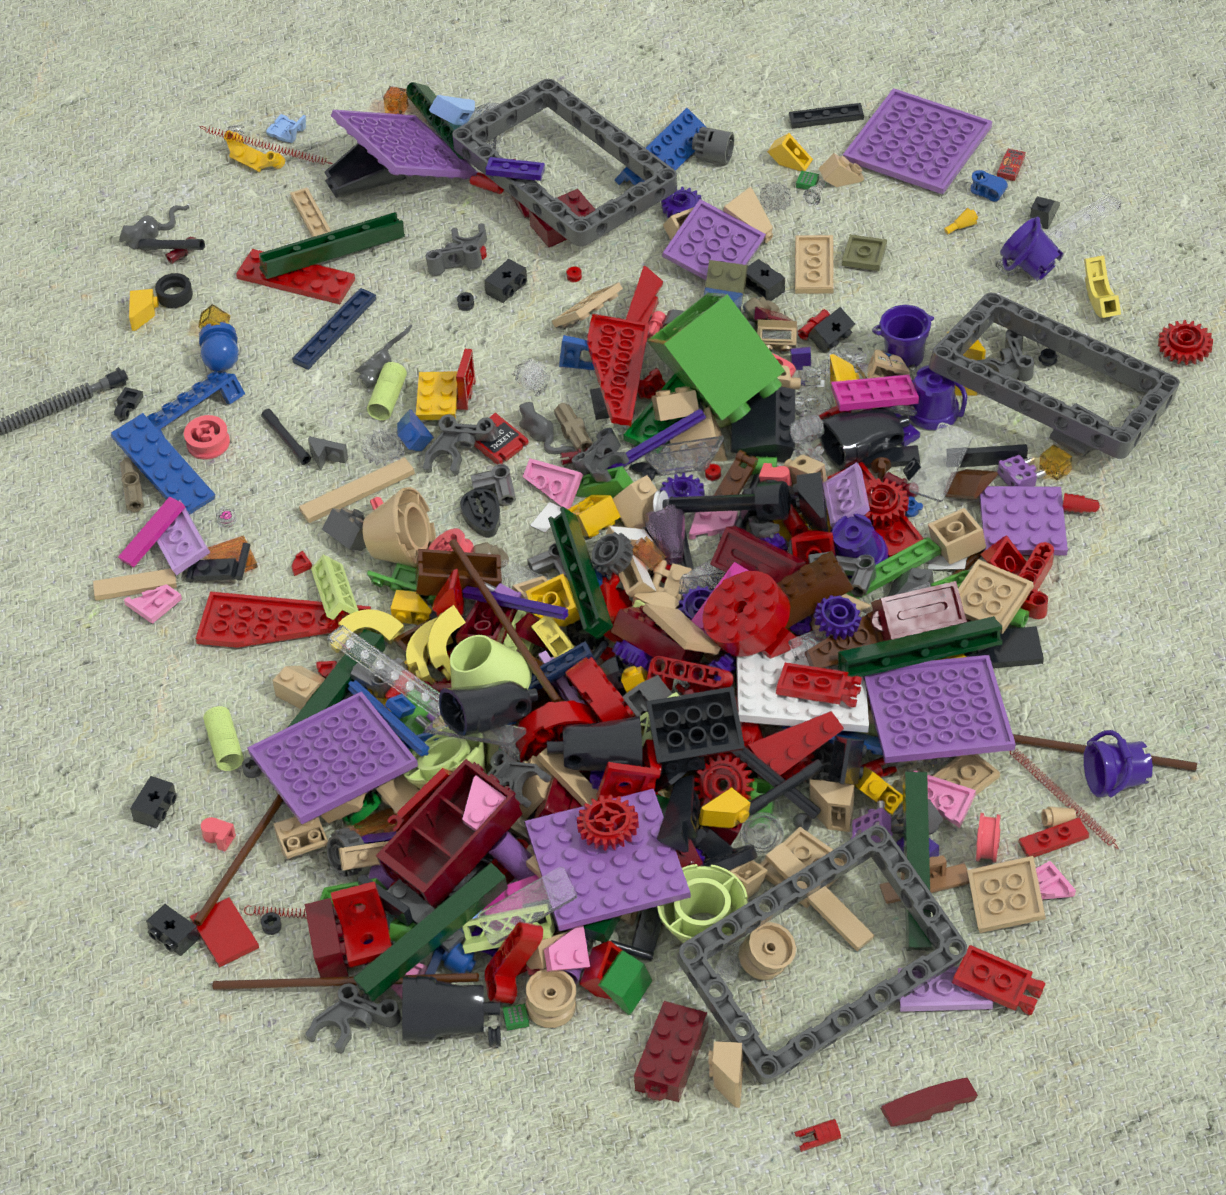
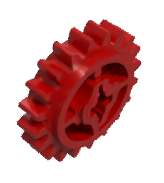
M600 795V801L592 798V805L585 803L584 810H579V817H577L578 833H580L582 840L586 839L587 845L594 843L595 849L602 845L604 851L607 850L608 846L616 850V844L624 847V840L631 842V835H637V828H639L638 812H635L634 805L629 806V800L621 803V796L613 800L612 795H609L608 799H604Z

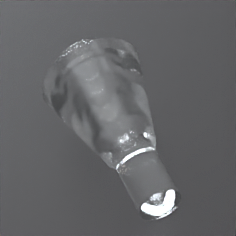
M821 179L818 184L807 189L803 194L804 200L810 205H818L823 188L827 182Z

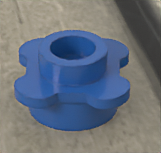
M909 497L908 511L905 512V516L915 517L918 515L919 510L923 509V504L918 503L914 497Z

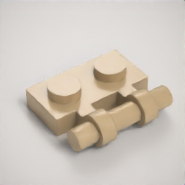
M659 560L658 565L654 567L652 579L656 591L666 592L679 600H683L682 595L686 593L693 570L673 563L670 571L665 570L667 562ZM662 577L667 578L664 588L659 587Z

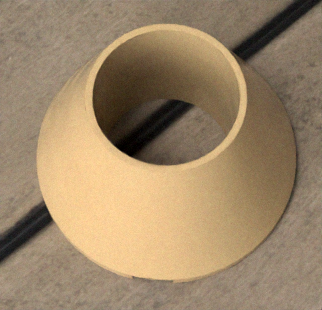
M412 487L402 488L365 517L363 522V538L366 548L373 558L416 567L418 549H428L436 539L434 522L430 523L427 514L430 509L425 499L416 489Z

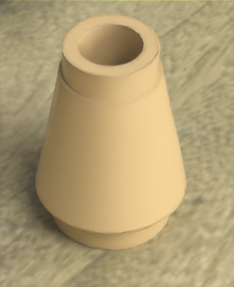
M1048 806L1042 810L1041 819L1043 825L1050 828L1076 819V813L1074 808Z

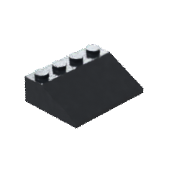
M780 387L764 399L757 393L746 401L751 410L738 421L731 423V453H738L739 450L746 452L747 456L777 457V461L784 463L791 458L795 449V389Z
M733 687L646 701L657 764L745 750Z

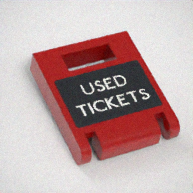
M495 412L489 418L493 420L499 430L498 437L491 442L475 441L474 446L498 465L503 464V460L508 461L523 449V446L529 444V441Z

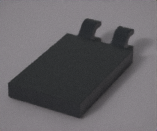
M1037 626L1006 629L1003 634L1000 633L1002 645L964 653L965 657L989 655L993 668L1043 664L1044 662Z

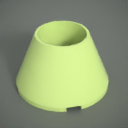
M475 635L466 638L454 648L450 657L451 687L478 686L503 680L517 682L527 690L530 686L532 670L521 653L487 636Z
M447 729L434 735L424 742L430 748L427 756L421 757L415 751L412 752L418 766L404 773V776L410 783L421 789L442 768L454 772L465 759L471 763L479 764L484 769L483 772L486 773L482 734L475 733L459 736L455 732H449Z
M697 864L682 868L691 898L657 906V910L665 927L678 940L684 943L748 903L747 892L742 882L727 869L716 865L697 867ZM697 913H710L716 916L702 921L690 918V916ZM722 928V932L725 935L730 936L733 934L730 928Z

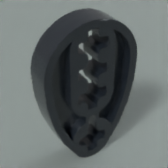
M482 488L473 489L464 494L460 501V508L465 522L471 529L485 538L495 536L501 520L500 505L496 494ZM475 498H478L480 500L481 507H483L484 514H481L479 512V506L477 505Z
M745 845L725 851L709 859L701 866L711 867V865H716L731 870L756 859L758 855L754 845Z

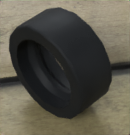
M170 273L164 275L156 282V296L158 297V302L164 307H182L192 299L191 282L183 274ZM172 287L184 288L183 291L177 294L164 293Z

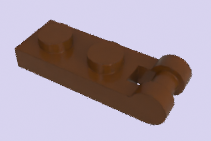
M739 450L733 464L714 495L740 494L754 471L758 458L754 456L749 457L746 455V452ZM742 462L747 464L745 469L740 467Z

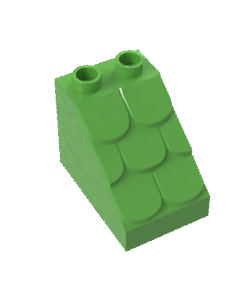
M707 293L647 340L660 359L674 372L685 386L690 387V389L696 390L697 398L706 408L710 407L716 419L723 420L727 417L731 423H734L751 410L746 401L755 394L759 393L764 399L782 386L777 377L785 372L784 368L728 294Z

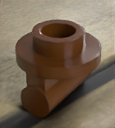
M879 457L872 461L871 469L873 472L878 473V478L883 482L886 472L891 468V462L887 458Z

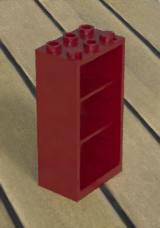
M467 759L455 769L376 855L387 876L395 882L400 879L434 909L445 900L523 814L519 807L520 802L515 798L516 793L508 786L503 787L500 785V781L494 775H487L479 764L471 763ZM478 776L504 795L506 799L474 831L462 819L473 778Z

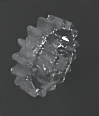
M380 428V432L373 430V435L367 434V439L362 440L363 445H361L364 458H368L369 463L375 461L376 466L380 463L386 466L387 462L393 463L394 459L400 460V455H404L405 444L398 437L397 431L391 433L390 428L387 431Z

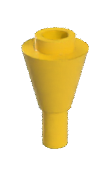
M966 208L954 223L944 228V231L948 235L957 229L976 225L978 219L976 212L973 209Z

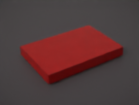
M230 897L216 903L201 926L196 925L198 934L219 968L259 949L258 942ZM199 912L189 916L190 921L194 925H196L194 923V919L196 918Z

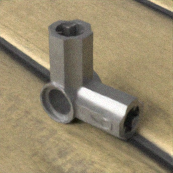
M498 464L491 471L471 475L474 489L496 488L499 504L508 506L516 501L510 469L507 465Z
M556 543L550 545L548 551L527 559L532 575H537L554 568L559 575L564 574L567 578Z
M861 555L858 558L836 556L846 575L853 576L850 583L854 589L849 591V593H852L855 597L862 598L863 595L867 594L871 582L876 578L874 558L870 555Z
M397 658L393 659L384 669L376 671L366 664L358 662L353 666L350 676L353 680L371 689L375 697L385 698L386 693L404 671H408V666L403 660Z

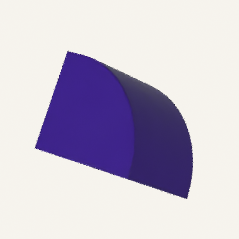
M810 347L790 348V361L796 370L811 369Z

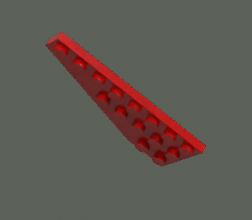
M592 314L587 336L588 350L610 421L614 424L631 426L650 324Z
M210 591L195 639L197 644L239 648L335 633L337 631L341 632L342 630L339 628L338 623L350 615V613L341 610L335 619L332 620L326 616L323 604L319 601ZM357 605L358 611L371 610V606Z

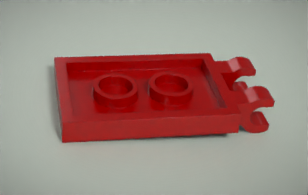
M612 572L610 580L606 577L603 578V584L600 585L612 624L614 625L619 610L631 607L632 601L629 600L630 596L627 595L625 589L616 588L620 577ZM611 629L604 634L605 637L614 643L623 641L622 638L613 634Z
M785 662L776 687V694L839 705L843 701L849 707H856L858 700L850 697L857 698V695L860 694L861 687L855 686V684L861 685L862 678L859 676L850 677L848 672Z
M442 768L397 812L398 815L390 816L387 820L388 823L395 824L397 822L393 830L398 832L453 772Z
M969 945L966 955L963 957L952 980L953 984L1014 1011L1019 1006L1028 1015L1033 1014L1038 1000L1024 995L1025 990L1027 989L1032 996L1040 998L1046 984L1041 980L1032 978V971L972 945Z

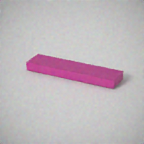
M169 497L118 558L134 568L184 510L185 506L183 503Z

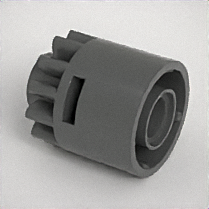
M708 127L700 128L699 133H695L692 142V149L696 150V158L728 164L734 149V133Z

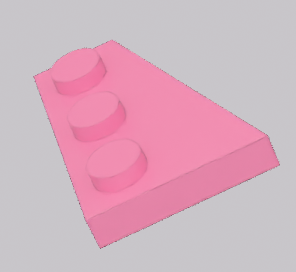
M529 458L523 477L560 506L569 509L572 506L583 474Z
M927 775L928 799L931 800L942 817L960 828L975 798L976 790Z

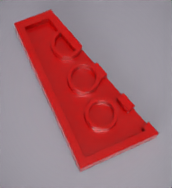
M830 711L747 745L758 758L781 775L841 732L844 727L833 712Z

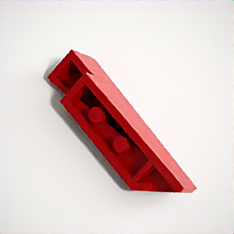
M643 266L626 320L649 323L658 305V297L656 295L663 286V280L646 266Z

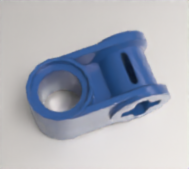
M977 170L972 173L973 184H971L970 190L975 195L997 202L1008 188V183L1001 177L994 176L983 170Z

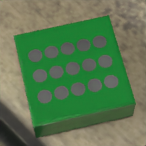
M801 171L796 181V188L814 191L819 180V174Z
M525 1003L503 1007L507 1031L529 1027Z

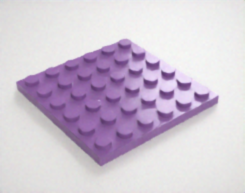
M893 88L844 152L843 156L853 164L856 163L861 167L944 194L992 128V121Z
M335 109L331 113V117L336 120V123L342 126L347 131V134L353 136L358 144L364 146L369 154L375 156L378 162L388 168V171L393 175L405 174L407 176L420 175L422 177L434 176L436 178L448 177L451 179L458 177L467 179L478 173L467 161L459 159L446 142L416 115Z
M989 655L933 660L863 676L885 763L1015 750V740Z
M362 691L247 747L250 756L301 824L418 766L416 758Z
M654 789L621 797V803L629 800V806H635V812H638L639 828H637V835H631V842L624 840V847L616 844V850L608 846L607 850L604 851L602 845L595 849L594 843L587 845L586 839H581V835L577 830V817H579V810H584V806L525 821V827L559 931L691 898L676 850L657 840L664 817Z

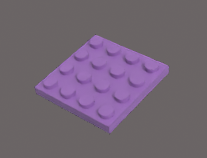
M700 199L663 251L662 257L706 280L709 260L747 265L764 241L766 234Z
M987 486L979 495L982 529L986 543L984 551L1007 535L1021 555H1031L1035 547L1041 542L1052 544L1054 555H1067L1068 547L1061 487Z

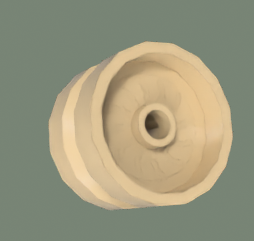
M767 922L752 931L743 940L739 947L738 956L742 967L752 977L760 980H771L780 975L790 965L795 957L796 944L793 936L786 928L777 923Z
M546 968L537 971L530 977L526 985V1011L529 1018L537 1025L545 1028H556L565 1025L571 1020L576 1006V985L573 978L562 970L547 972Z

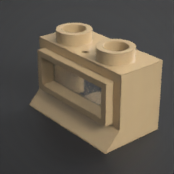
M758 320L757 334L769 350L780 348L782 351H790V348H797V321Z

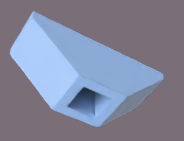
M437 95L429 111L454 125H464L474 113L475 101Z

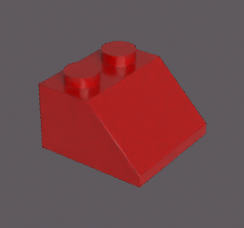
M611 941L592 947L589 956L590 967L585 968L580 985L596 997L612 1000L598 984L619 952L623 950Z

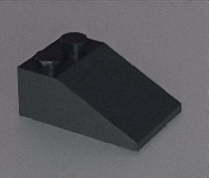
M821 472L796 475L797 484H793L794 495L799 496V498H796L797 510H801L802 518L812 530L828 532L826 499Z
M835 736L828 779L840 784H858V780H861L863 776L861 760L865 758L867 750L864 740Z

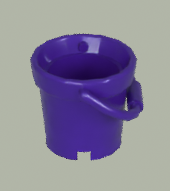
M1039 217L1031 218L1020 226L1000 250V255L1003 256V267L1006 271H1011L1019 266L1036 281L1043 279L1054 269L1055 259L1060 261L1064 256V253L1042 230ZM1007 260H1012L1014 263L1008 266Z
M897 305L888 309L881 316L880 323L872 328V332L875 335H881L884 338L885 351L901 357L909 369V365L915 364V367L923 362L926 338L929 336L931 321L934 320V317L917 306Z
M929 365L919 369L917 376L912 380L919 396L918 404L908 405L909 418L915 425L926 430L945 429L954 424L958 417L964 416L967 405L965 387L933 372ZM955 385L962 393L961 409L956 398Z
M856 513L853 514L854 517L847 518V516H843L830 531L833 533L835 557L858 558L861 555H870L874 558L875 565L888 559V547L883 537L875 531L871 521L864 515Z
M1104 730L1087 741L1083 766L1086 781L1091 792L1097 798L1107 796L1112 798L1123 789L1148 784L1149 781L1146 778H1152L1153 765L1150 753L1145 754L1142 749L1147 747L1143 741L1126 742L1119 733L1113 730ZM1106 735H1111L1117 739V743L1107 744L1104 741L1097 740Z

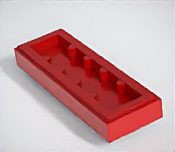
M1076 818L1019 838V844L1027 857L1033 856L1035 858L1088 839L1089 833L1080 818Z

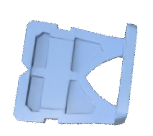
M280 114L275 123L271 124L266 130V134L273 138L276 137L278 140L293 143L296 139L297 131L302 132L306 128V115H303L296 122Z

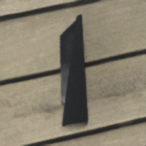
M693 775L680 778L675 782L657 836L659 842L684 853L689 852L688 838L690 840L698 837L700 801L698 794L694 790L695 779Z

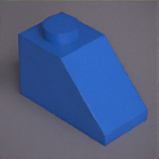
M411 409L397 423L398 437L409 450L422 452L434 438Z

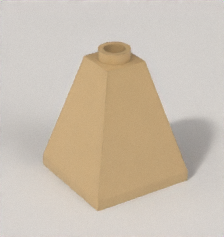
M751 187L724 206L723 211L765 233L766 236L763 242L767 243L772 239L773 227Z
M710 407L703 410L706 416L705 420L671 439V443L668 444L670 455H675L679 460L722 462L728 460L721 429Z

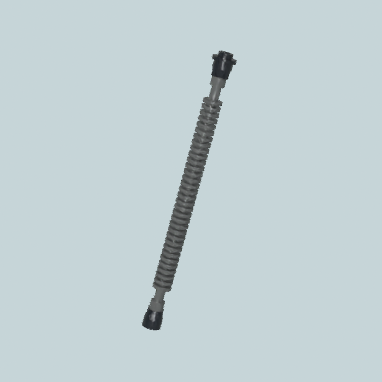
M118 367L115 369L116 371L106 374V377L99 379V382L95 384H82L80 388L78 386L75 389L72 388L71 392L67 390L66 393L58 394L57 398L53 396L52 399L43 400V403L39 402L38 405L29 406V409L24 408V411H17L15 415L12 413L10 417L9 415L5 416V418L2 417L0 432L3 435L5 431L8 433L10 429L19 428V425L22 427L24 423L25 425L29 424L28 421L32 423L33 419L36 421L38 418H43L42 415L46 417L47 413L51 415L52 412L56 413L61 408L70 407V404L75 405V402L84 401V398L86 400L89 397L92 398L93 392L98 390L113 389L120 385L125 386L128 376L124 369L121 370Z

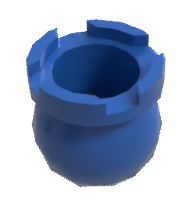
M220 322V325L211 326L210 323L199 332L200 356L204 365L212 371L224 372L232 368L238 360V337L233 326L224 322Z

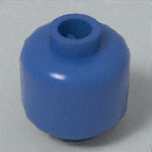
M462 943L455 946L450 953L445 951L442 957L444 967L453 973H466V971L471 973L477 962L474 960L475 952L465 954Z

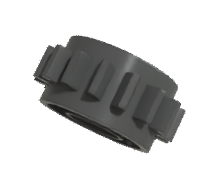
M616 532L601 537L592 550L591 562L594 564L593 568L603 576L605 574L611 576L612 572L619 574L624 571L632 560V549L634 548L630 544L632 541L624 534H617Z
M350 828L335 830V833L331 834L327 842L329 863L339 874L343 873L344 877L357 875L358 871H362V868L343 871L341 868L339 848L364 845L361 836L354 830L350 831Z

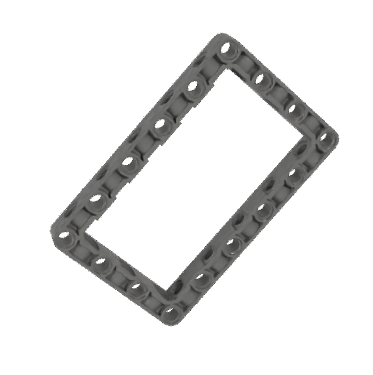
M548 78L539 81L453 131L454 150L572 244L579 247L592 243L677 191V173L673 168L553 79ZM548 107L645 181L624 191V194L614 200L611 199L599 206L589 215L578 217L571 211V208L557 197L551 196L535 180L486 175L485 169L489 158H503L499 155V152L486 142Z
M992 292L986 293L934 347L929 362V368L933 372L1117 459H1124L1130 454L1174 401L1180 384L1177 377ZM993 323H996L1144 392L1146 395L1142 398L1137 409L1134 408L1126 417L1121 427H1113L1102 422L1099 418L1070 407L1061 400L1034 390L1029 385L1010 376L998 373L993 368L974 359H969L963 356V354Z
M874 825L684 942L677 954V962L729 1040L742 1043L743 1061L755 1079L762 1084H769L899 1002L902 996L905 998L958 964L966 955L967 944L887 829L881 825ZM873 835L878 836V837L880 838L881 842H880V843L874 842V841L871 839V836H873ZM835 858H840V859H842L843 862H844V865H843V866L837 865V864L835 863L834 859H835ZM869 858H872L935 950L927 956L923 955L908 964L891 979L887 980L886 978L864 992L855 1002L847 1003L831 1013L822 1023L814 1028L811 1026L790 1039L778 1051H768L759 1038V1032L747 1014L740 1010L733 999L734 995L719 973H715L707 959ZM898 872L904 873V874L906 875L907 879H906V880L900 879V878L897 876V873H898ZM797 882H805L807 884V888H800L797 885ZM759 905H767L770 908V911H762ZM923 910H930L933 917L925 916ZM722 928H730L733 934L730 936L725 935L722 932ZM949 947H955L956 949H958L959 954H952L949 950ZM685 951H691V952H693L694 955H695V958H694V959H688V958H686V957L684 956V952H685ZM912 971H919L922 974V978L914 977ZM716 989L720 992L721 996L713 997L709 990ZM875 994L883 995L885 1002L877 1001ZM837 1018L846 1019L848 1025L841 1026L838 1023ZM735 1028H744L746 1031V1035H738L735 1031ZM799 1042H807L810 1045V1050H803ZM769 1066L772 1069V1074H764L761 1067Z

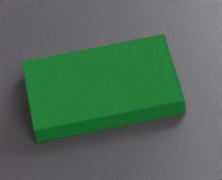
M620 951L598 986L627 1015H631L653 980L644 963L628 953Z

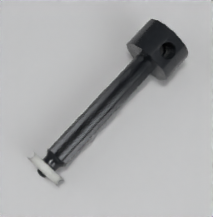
M785 481L759 482L755 494L671 496L668 498L666 491H656L653 508L658 521L661 519L666 521L669 513L756 510L760 521L787 520L789 517L791 497L789 487Z

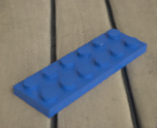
M144 413L111 432V438L166 500L169 497L177 501L181 500L189 515L215 499V493Z

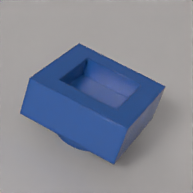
M403 694L389 698L385 704L399 719L413 714L416 706Z

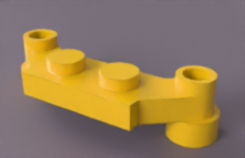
M230 131V136L227 139L224 137L230 151L229 157L258 172L270 166L280 169L285 164L283 155L273 151L264 154L242 143V135L238 139L239 133Z

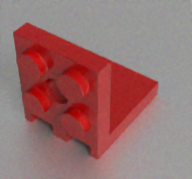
M466 348L464 349L456 375L458 389L457 409L468 410V400L471 399L473 394L472 387L476 384L473 351Z
M646 739L644 743L642 767L608 762L596 794L597 801H600V795L604 799H608V796L612 795V798L615 799L618 796L623 797L651 789L655 791V782L660 777L661 764H657L653 740ZM623 782L629 783L627 786H619Z
M375 881L331 893V898L343 929L347 960L350 967L373 962L392 946L387 915ZM366 940H373L370 944H363Z

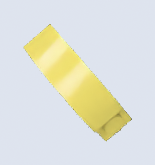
M1104 255L1084 258L1086 277L1084 278L1088 296L1095 313L1100 318L1120 315L1119 296L1115 295L1110 288Z
M454 605L437 617L430 628L427 639L429 660L434 669L441 665L444 669L441 671L448 681L451 679L450 659L446 651V643L450 634L466 623Z
M360 610L351 613L338 623L342 632L337 631L332 636L330 645L338 653L355 635L362 633L364 629L379 635L382 634L384 640L391 645L394 642V638L404 631V625L388 613L379 610Z
M544 616L531 626L554 658L574 648L571 641L552 617Z
M437 618L426 622L417 629L411 637L406 650V659L410 672L417 676L419 682L429 681L432 685L433 682L427 668L429 659L427 639L430 628ZM451 634L446 645L454 643Z

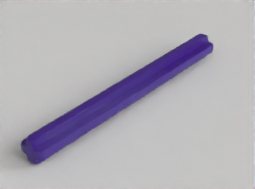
M698 409L627 451L626 455L630 460L627 464L617 463L608 467L607 470L620 466L624 468L706 419L704 412Z
M467 586L463 589L464 598L487 603L478 588ZM490 591L499 606L560 620H565L569 615L568 609L565 607Z

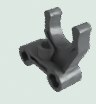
M478 224L479 233L469 238L460 237L457 228L451 229L453 243L447 244L442 249L431 250L425 255L429 274L440 275L447 268L464 265L470 269L480 267L482 265L480 249L487 241L485 224Z
M1009 329L1006 331L1005 348L1000 349L1001 362L994 358L976 360L993 368L998 373L1014 379L1017 378L1020 381H1029L1034 375V359L1029 355L1022 354L1023 336Z
M450 414L442 416L439 420V427L442 432L425 452V461L422 467L427 473L432 472L434 459L441 454H449L453 457L450 470L454 475H458L460 473L462 456L457 447L473 448L475 441L491 442L496 440L499 435L497 426L488 417L480 419L477 425L459 424L455 417Z
M610 427L598 432L596 435L597 440L585 452L578 453L572 458L577 472L583 475L590 474L596 482H608L612 479L607 470L611 465L617 463L627 464L630 461L625 452H617L621 444Z
M497 751L493 754L490 761L493 768L487 774L494 775L500 781V785L503 787L508 786L516 793L515 798L525 808L531 805V801L522 795V787L525 781L534 775H538L546 783L551 780V776L544 772L537 764L517 762L504 751Z
M348 983L339 988V1001L316 1016L305 1034L309 1042H314L320 1029L326 1026L338 1027L341 1030V1036L334 1046L337 1053L342 1054L346 1045L352 1039V1032L349 1026L351 1022L362 1028H369L372 1022L392 1028L397 1026L402 1018L396 1001L385 999L380 1004L373 1003L361 998L356 986Z

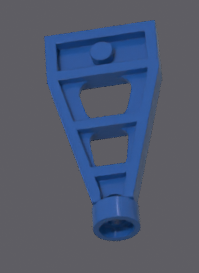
M563 335L559 367L595 370L592 362L580 359L581 351L589 352L587 340Z

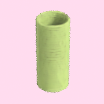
M388 362L384 364L367 405L368 414L377 420H387L392 415L407 376L406 369L399 363Z
M216 706L207 710L203 720L217 767L223 771L235 770L242 765L244 758L230 711L223 706Z

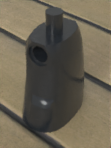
M877 407L852 413L842 412L832 415L830 418L820 420L818 427L819 438L830 461L838 469H844L881 451L899 445L904 440L903 428L908 427L910 421L907 415L897 417L888 407Z
M511 680L478 686L443 688L439 695V709L445 724L459 736H466L498 728L526 717L532 711L531 702L538 701V693L536 689L526 690L522 685Z
M640 716L591 724L566 725L562 728L563 741H547V754H563L564 767L568 769L605 772L608 762L642 767Z
M403 976L402 1042H432L437 1037L449 1034L484 1032V1016H500V1002H484V985H456L437 981L432 976Z

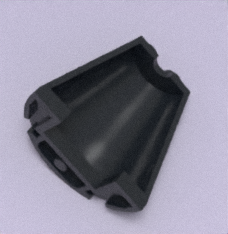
M358 143L324 172L328 178L325 182L336 199L406 179L405 174H391L388 168L380 164L375 156L369 154L367 149Z

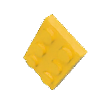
M458 371L419 372L416 416L420 420H440L442 416L448 414L453 415L456 419L458 395L456 375Z

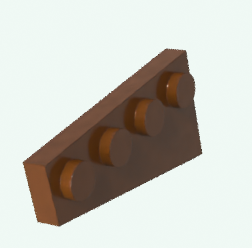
M873 611L861 618L857 632L853 633L852 637L846 635V638L843 640L840 636H837L835 640L832 635L805 651L809 666L825 669L837 666L839 651L883 642L884 639L881 632L875 631L871 625L870 617Z

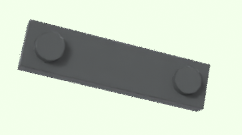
M400 879L387 890V892L410 907L413 923L416 925L435 910ZM458 930L440 946L450 953L465 938L464 934Z

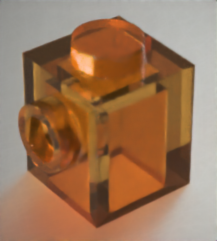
M389 86L383 97L385 113L404 115L409 106L407 89Z
M647 536L644 539L641 537L633 545V553L651 571L666 557Z

